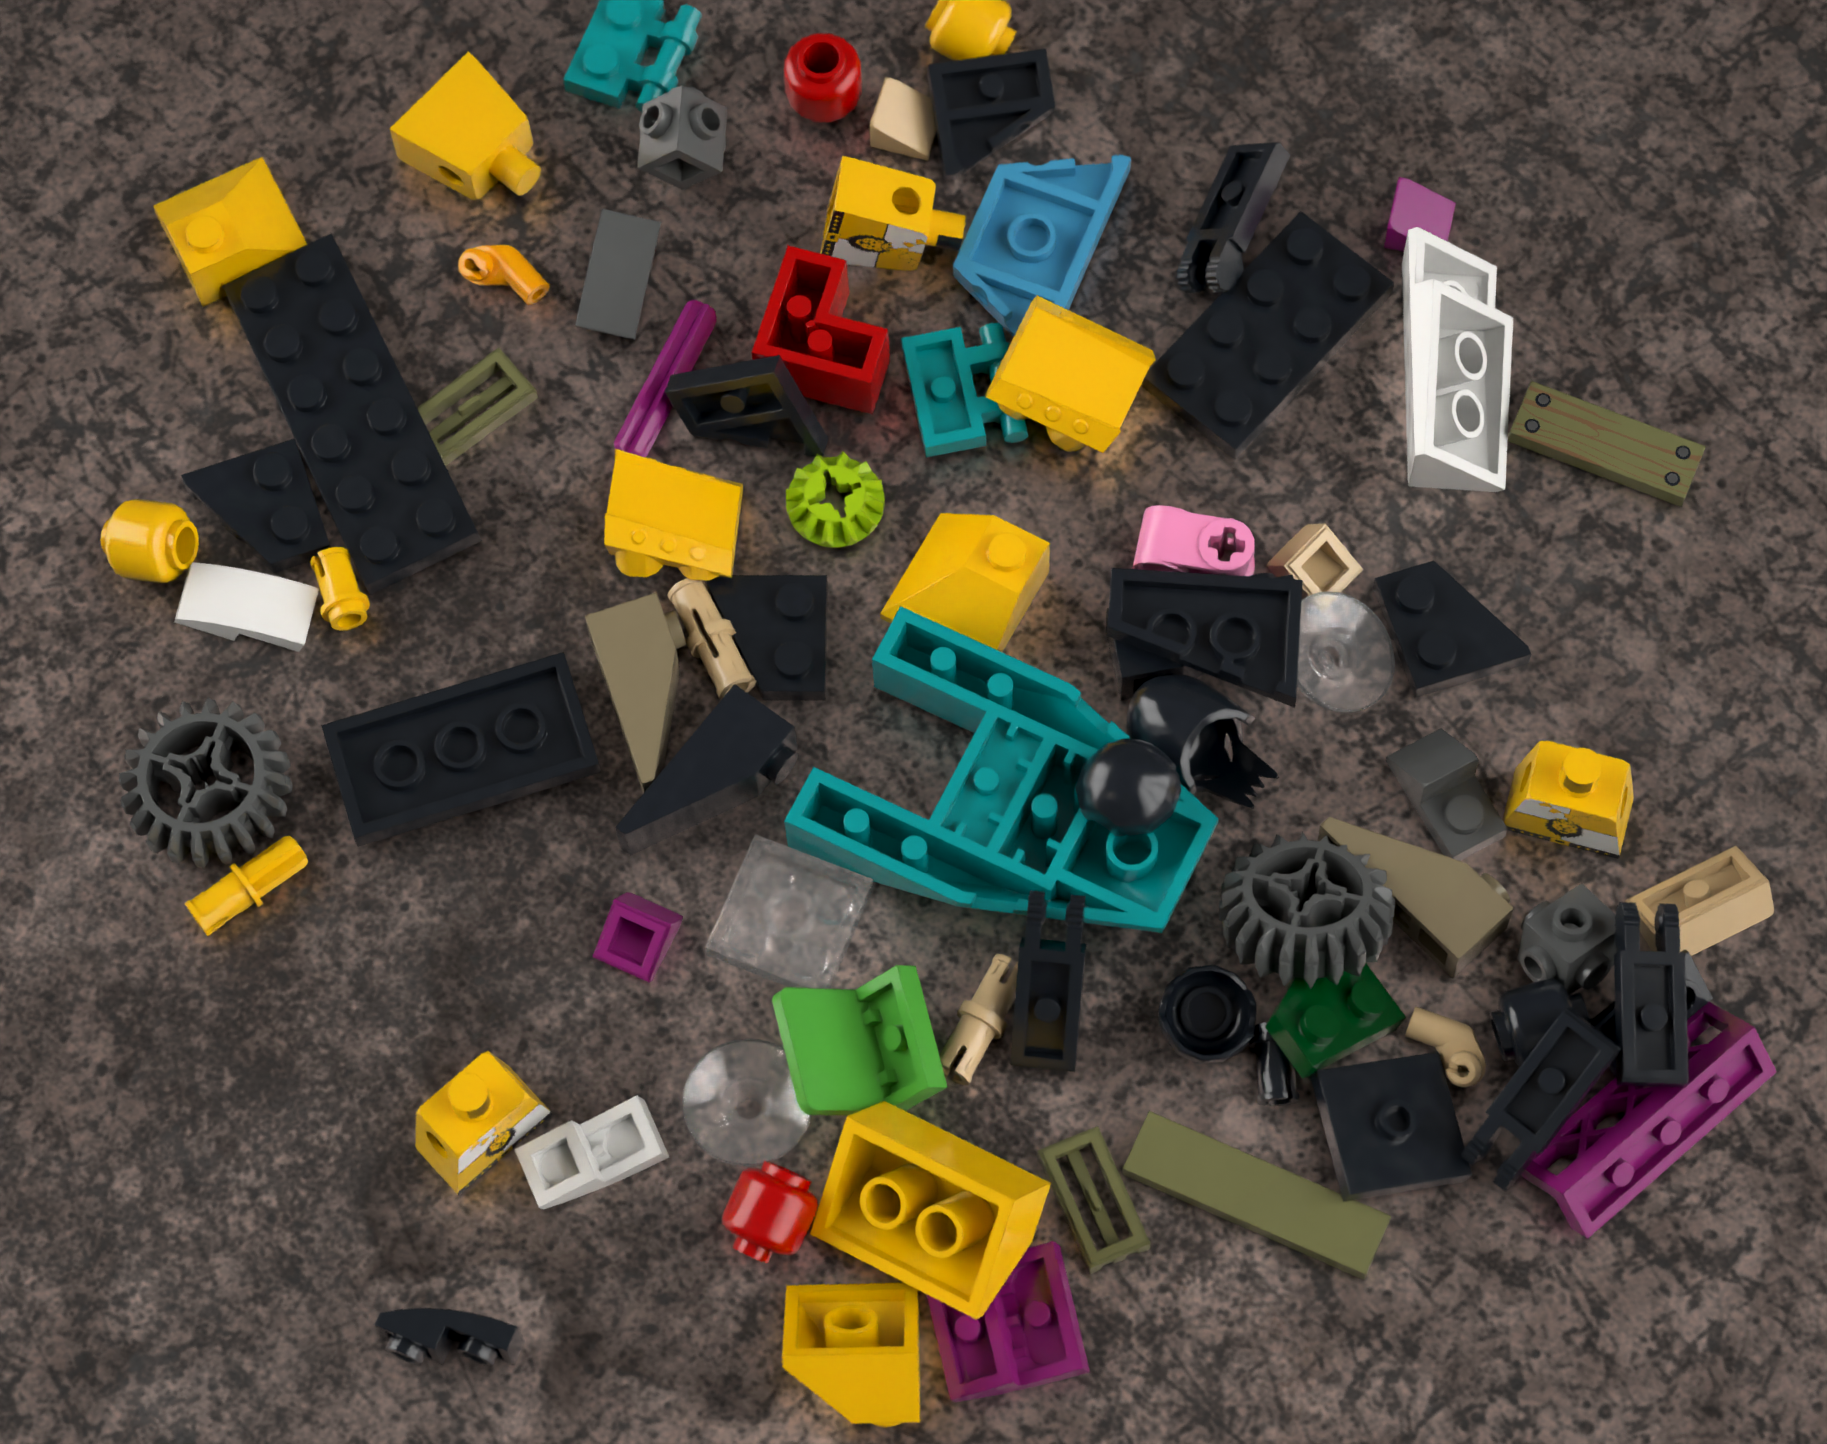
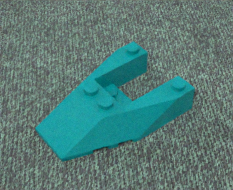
M900 606L872 658L874 687L975 734L929 820L813 767L784 820L788 847L845 874L958 907L1027 915L1030 890L1045 892V900L1047 901L1046 918L1065 920L1066 906L1070 902L1071 894L1086 896L1084 923L1163 933L1218 824L1219 818L1181 784V794L1173 815L1152 833L1117 837L1097 822L1087 820L1081 813L1075 789L1083 764L1103 745L1124 738L1130 739V737L1112 720L1108 723L1081 698V692L1072 684Z

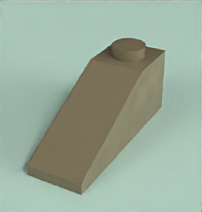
M657 593L585 615L589 637L643 793L665 768L680 676L676 649L686 646L683 631L675 610L663 613Z
M1332 817L1327 818L1320 825L1317 841H1321L1327 835L1333 845L1338 847L1347 845V851L1354 856L1370 854L1369 860L1365 865L1366 868L1386 871L1387 881L1383 886L1392 889V897L1395 899L1393 921L1452 979L1507 929L1514 908L1509 904L1510 897L1505 888L1491 875L1483 873L1480 876L1465 862Z

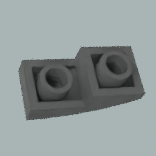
M602 209L575 327L635 340L661 222Z

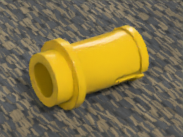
M331 547L318 552L319 557L313 556L310 561L324 601L320 609L321 616L335 630L344 631L356 628L367 620L366 611L369 609L370 602L367 595L359 591L350 562L351 556L349 551L343 547Z

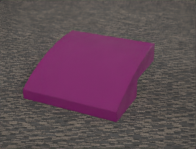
M1054 1241L1030 1247L1026 1250L984 1315L978 1319H974L927 1295L950 1401L952 1402L1000 1395L1090 1372L1061 1248Z

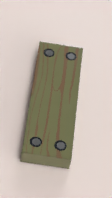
M1534 381L1530 382L1508 436V442L1680 507L1684 503L1706 446Z

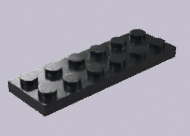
M332 233L222 285L370 595L482 541Z

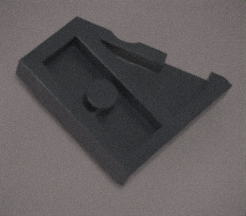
M1046 49L928 64L926 72L944 182L954 181L1054 112L1056 105Z

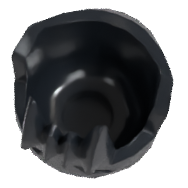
M1188 675L1155 677L1146 681L1136 690L1130 701L1126 716L1127 735L1130 739H1140L1149 742L1163 751L1175 764L1176 772L1180 775V783L1191 794L1209 792L1227 801L1254 809V804L1246 795L1257 797V793L1252 786L1265 787L1259 777L1279 778L1274 769L1243 743L1241 722L1250 726L1256 717L1250 715L1223 693L1200 679ZM1229 741H1231L1233 752L1232 760L1228 753Z

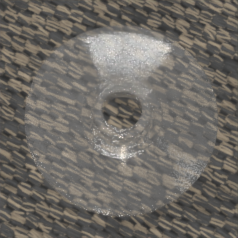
M1329 591L1315 593L1304 598L1301 602L1297 687L1317 705L1335 712L1354 713L1374 705L1389 689L1395 670L1394 649L1385 626L1369 607L1352 596ZM1324 653L1330 657L1332 664L1327 660Z
M761 1039L733 1040L709 1051L692 1069L683 1092V1113L691 1136L707 1154L730 1165L743 1167L763 1165L764 1160L773 1162L783 1157L803 1138L812 1118V1115L805 1114L798 1106L784 1048ZM745 1100H755L761 1104L762 1109L756 1117L747 1119L738 1114L737 1109L739 1105Z

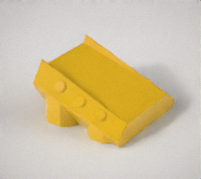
M1037 295L1032 300L985 397L996 402L1002 412L1015 420L1030 418L1045 425L1052 443L1067 452L1077 451L1085 446H1089L1104 453L1121 433L1120 427L1149 367L1156 358L1153 350Z
M615 449V462L607 512L605 513L604 545L610 555H615L616 566L619 570L630 577H649L662 569L663 565L677 567L685 577L691 580L710 581L719 576L732 578L743 484L657 462V460L641 457Z

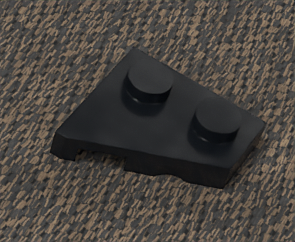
M780 355L670 375L665 394L691 435L716 440L734 439L744 445L768 448L770 438L805 444L804 455L816 457L819 454L824 456L829 438Z
M295 438L181 475L188 494L195 500L199 499L219 518L220 523L238 540H243L252 549L254 555L273 573L308 563L313 556L319 557L318 552L331 548Z
M1434 560L1374 579L1373 589L1414 698L1529 664L1532 654L1528 645Z
M732 575V578L719 576L707 581L708 592L713 602L716 603L723 619L730 620L736 631V634H733L734 643L740 655L743 656L751 675H753L756 681L755 686L762 699L826 701L827 575Z

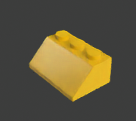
M883 1101L846 1116L810 1234L964 1314L978 1319L984 1315L1032 1243L1051 1183Z

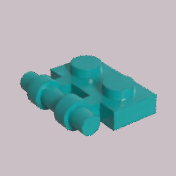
M600 0L564 76L565 91L621 109L628 91L632 90L641 93L635 107L642 113L643 104L676 88L678 79L675 74L684 56L691 55L699 37L695 30L702 17L701 12L690 5H681L674 21L664 23L661 22L665 12L663 0ZM649 46L661 49L654 65L641 66Z
M990 323L982 326L979 329L982 345L969 348L965 347L961 326L901 338L902 355L926 458L986 446V433L983 423L994 421L1001 424L1004 440L1008 443L1020 442L1028 437L1025 420H1015L1002 412L996 402L985 396L977 397L972 374L982 372L989 375L992 382L1011 344L1006 342L1002 324Z

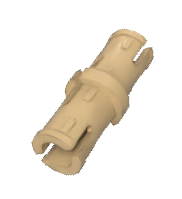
M686 578L675 584L668 591L667 596L670 602L674 604L689 634L686 644L693 657L701 658L717 689L716 693L719 699L721 698L722 700L734 684L748 693L755 686L756 681L749 672L734 643L733 634H736L733 625L730 620L722 619L706 588L705 581Z
M1002 954L994 956L992 964L972 1000H964L959 1007L957 1016L960 1020L939 1054L946 1078L960 1055L963 1056L954 1071L955 1076L952 1081L966 1086L970 1084L972 1075L992 1039H1000L1007 1028L1004 1018L1015 1002L1018 971L1017 962L1004 984L1001 983L1009 970L1008 965L1012 959Z

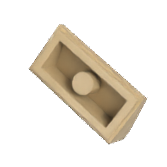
M1737 846L1625 900V902L1636 903L1638 906L1637 909L1640 916L1639 930L1652 951H1657L1655 946L1654 919L1659 903L1676 904L1680 919V952L1685 949L1689 951L1691 956L1769 918L1774 913L1769 880Z

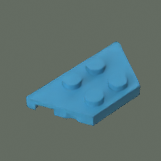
M1113 155L1111 156V163L1076 166L1075 158L1050 160L1043 165H1031L1028 162L998 164L953 263V277L1013 337L1032 300L1037 295L1069 310L1130 172L1131 157Z

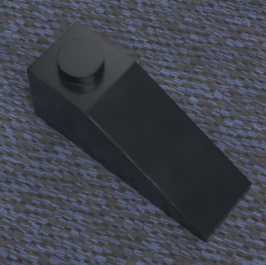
M734 684L615 828L620 848L631 856L759 797L771 781L776 785L781 783L791 772L798 759L795 727Z

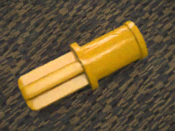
M284 836L241 867L233 863L229 866L232 872L184 904L203 932L209 937L227 921L254 903L257 907L263 905L261 897L306 867L308 863L307 856L294 838Z

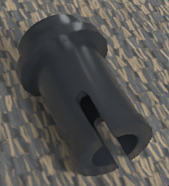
M1267 1022L1256 1024L1254 1036L1249 1041V1047L1256 1050L1258 1104L1262 1106L1268 1104L1269 1106H1285L1298 1103L1300 1099L1299 1093H1297L1296 1069L1265 1028Z

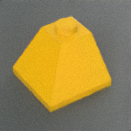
M263 157L153 206L203 307L227 296L222 285L307 245Z
M940 513L881 611L880 618L892 623L901 606L1003 652L1049 574L1050 543L995 515Z
M904 1282L786 1285L782 1350L783 1368L853 1424L872 1423L876 1426L892 1427L905 1422H920L918 1289Z

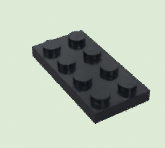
M1301 211L1246 267L1240 278L1236 280L1237 285L1233 286V290L1223 292L1147 371L1142 382V387L1234 460L1239 457L1393 293L1394 282Z
M564 652L321 725L352 833L358 847L601 773Z

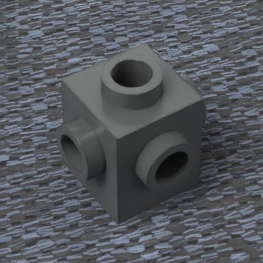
M683 85L673 88L669 92L643 104L639 121L641 132L637 168L682 190L721 173L727 143L725 134L728 108L705 97L700 90Z
M1581 883L1552 903L1548 901L1539 903L1526 915L1521 924L1523 931L1517 960L1533 982L1554 978L1564 985L1568 995H1571L1581 987L1589 990L1599 984L1614 965V954L1618 952L1615 945L1616 914Z

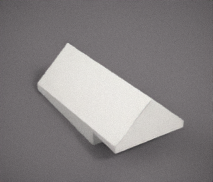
M1419 227L1408 230L1402 259L1408 486L1484 492L1503 491L1506 484L1513 317L1495 309L1497 266Z

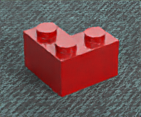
M788 245L751 352L752 360L780 355L804 397L873 414L890 363L888 329L842 317L849 296L847 260Z

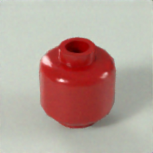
M815 33L801 38L790 48L784 60L785 93L791 107L801 117L813 122H833L844 118L855 109L862 95L861 61L855 48L848 41L831 33Z
M764 1160L761 1169L749 1167L743 1170L722 1215L724 1227L737 1236L732 1248L767 1264L773 1253L783 1256L796 1254L802 1245L818 1208L817 1198L812 1192L808 1191L812 1181L767 1160Z

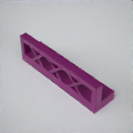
M1708 1002L1687 1020L1688 1084L1683 1087L1652 1086L1644 1088V1086L1617 1085V1078H1614L1566 1121L1543 1153H1536L1532 1162L1523 1171V1178L1553 1196L1571 1229L1588 1239L1777 1073L1754 1026ZM1712 1026L1721 1031L1709 1043L1691 1047V1042L1708 1027ZM1626 1112L1625 1116L1614 1126L1596 1130V1126L1608 1115ZM1578 1153L1577 1159L1557 1176L1547 1170L1561 1156Z

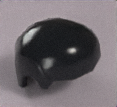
M1128 738L1107 743L1083 764L1075 786L1083 816L1087 820L1097 822L1117 837L1152 833L1173 815L1181 794L1180 775L1176 772V766L1171 759L1149 742Z
M1215 964L1189 967L1167 984L1159 1004V1024L1161 1033L1176 1054L1197 1064L1222 1063L1239 1054L1254 1036L1257 1012L1256 1001L1251 990L1247 988L1246 983L1236 973Z

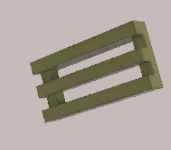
M499 347L417 408L426 425L501 370L505 375L479 395H474L458 407V411L429 431L445 466L538 398L536 389ZM514 387H516V389H515L514 391H512L510 394H508L507 396H505L503 399H501L499 402H497L495 405H493L491 408H489L487 411H485L483 414H481L479 417H477L475 420H473L471 423H469L467 426H465V427H464L463 429H461L459 432H457L456 434H454L452 437H450V438H449L448 440H446L444 443L440 444L441 441H443L445 438H447L449 435H451L453 432H455V431H456L457 429H459L461 426H463L464 424H466L468 421H470L472 418H474V417H475L476 415H478L480 412H482L483 410H485L487 407H489L491 404H493L495 401H497V400H498L499 398H501L503 395H505V394L508 393L510 390H512Z
M1098 1126L1038 1150V1159L1048 1181L1051 1183L1050 1186L1089 1274L1101 1270L1103 1265L1110 1262L1115 1264L1123 1261L1127 1255L1134 1252L1140 1254L1150 1249L1151 1243ZM1090 1146L1130 1235L1129 1238L1119 1241L1080 1154V1149ZM1063 1156H1066L1105 1243L1106 1247L1098 1251L1094 1246L1056 1160Z

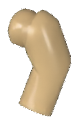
M1415 1006L1405 1037L1435 1047L1437 1052H1439L1445 1074L1454 1085L1465 1088L1481 1081L1486 1071V1060L1473 1029L1465 1023Z

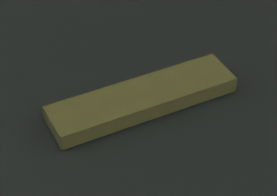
M1151 1111L1148 1112L1122 1170V1175L1362 1280H1365L1391 1219V1215L1356 1200L1343 1202L1342 1195L1338 1192Z

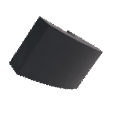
M414 1308L382 1312L374 1324L382 1339L388 1342L385 1348L388 1353L417 1366H421L425 1358L443 1365L454 1341L459 1343L457 1347L458 1353L479 1364L493 1367L495 1360L499 1359L514 1366L525 1343L517 1326L495 1318L451 1309Z

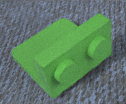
M896 965L856 990L786 987L774 994L772 1003L797 1103L805 1114L851 1115L883 1101L906 1111L947 1088L916 966Z

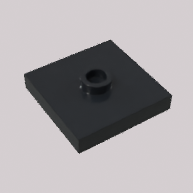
M1439 1052L1317 1070L1311 1077L1343 1202L1462 1183L1472 1176L1470 1164L1461 1157L1465 1146Z

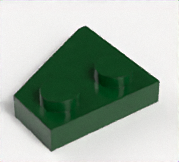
M1365 964L1360 976L1343 971V975L1337 985L1323 977L1317 978L1310 989L1305 979L1293 978L1287 987V992L1276 1006L1265 1028L1302 1079L1317 1070H1321L1397 1030L1407 1017L1369 966Z

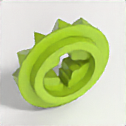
M844 452L837 457L826 458L817 454L812 463L803 469H796L794 478L789 488L786 489V509L791 524L802 537L824 547H846L863 540L874 531L884 512L885 497L882 481L873 473L867 461L863 463L849 458ZM830 481L832 486H836L839 493L850 491L851 494L845 497L844 518H841L838 510H834L831 503H819L825 499L826 482Z

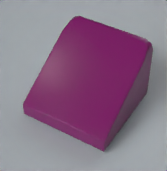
M1398 177L1384 248L1404 252L1408 230L1416 227L1448 241L1456 203L1410 179Z
M626 892L613 900L592 957L650 983L653 981L680 928L683 916L638 895Z

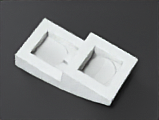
M192 562L187 573L174 623L233 641L239 634L299 652L305 645L319 588L260 572Z
M635 1096L582 1124L571 1120L514 1149L538 1207L541 1209L584 1196L669 1158L645 1100L639 1096Z

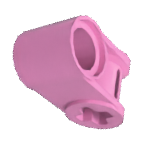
M1151 506L1146 508L1143 514L1132 569L1217 575L1226 573V575L1251 576L1255 573V558L1253 556L1255 553L1254 536L1243 522L1233 518L1196 514L1172 506ZM1228 533H1232L1233 538H1228ZM1224 550L1234 551L1230 561L1218 560L1223 557Z

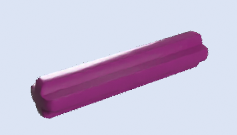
M693 299L686 303L614 440L615 449L647 457L673 407L665 394L670 375L692 371L717 322L716 310L713 307Z

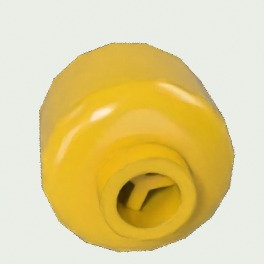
M938 0L924 26L932 31L930 35L931 47L953 61L1005 54L1017 33L1016 30L1007 26L1011 18L1012 9L1005 0Z
M141 499L124 501L113 512L111 518L104 523L101 531V547L107 555L110 566L116 574L126 579L156 583L174 581L185 569L190 567L198 551V533L195 525L190 522L183 508L173 503Z

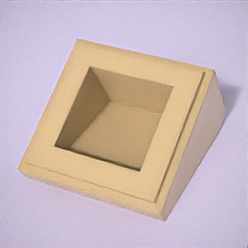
M885 77L870 122L871 147L928 161L937 135L931 98L898 80Z
M1326 523L1305 525L1266 564L1276 577L1292 574L1293 579L1303 580L1302 599L1318 612H1322L1363 571V568Z

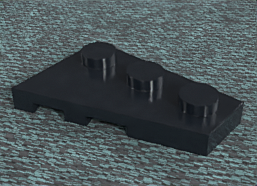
M1112 568L1107 636L1295 708L1303 580Z

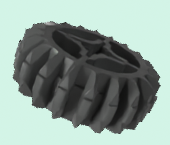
M208 697L201 713H194L190 703L182 701L179 709L182 717L171 721L169 715L158 711L156 719L161 728L154 733L150 730L139 728L137 737L144 749H125L126 754L124 758L132 769L119 773V783L123 790L128 791L127 794L121 797V806L126 814L133 815L129 824L137 836L147 835L146 843L154 853H159L168 847L167 854L170 860L179 865L191 852L196 866L204 869L209 861L210 853L217 852L221 862L230 866L233 857L230 849L241 845L244 852L254 854L256 847L251 837L256 832L264 837L273 838L275 829L267 817L286 816L287 806L280 796L292 793L293 784L291 779L283 774L289 770L291 763L286 752L278 751L281 741L276 731H272V729L264 731L265 723L262 717L255 712L244 718L241 706L232 701L220 715L216 701ZM200 746L198 750L191 754L181 755L192 748ZM234 748L241 750L254 761L255 769L252 785L243 783L238 774L231 772L234 765L231 754ZM206 777H216L215 783L209 787ZM203 780L205 782V789L197 790L195 788L196 784ZM161 781L170 783L173 790L180 793L178 804L181 810L177 819L167 815L159 808L158 790ZM232 811L222 818L211 821L219 812Z
M1302 831L1297 841L1287 842L1281 836L1276 835L1271 848L1254 843L1249 857H1236L1232 872L1225 874V881L1221 886L1219 920L1222 921L1223 936L1226 939L1227 948L1236 949L1240 965L1255 963L1260 978L1273 972L1278 973L1284 986L1295 977L1305 979L1311 989L1316 979L1323 977L1337 985L1343 975V971L1360 976L1366 962H1378L1379 954L1382 952L1383 946L1388 945V939L1392 934L1395 899L1392 897V889L1383 886L1387 881L1386 871L1366 868L1365 865L1369 860L1370 854L1354 856L1347 851V845L1335 846L1327 835L1321 841H1311L1306 838Z

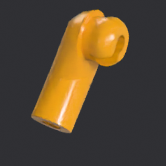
M484 245L469 248L461 254L458 260L459 272L466 280L477 285H509L527 305H533L540 301L550 288L549 283L517 249L509 245Z

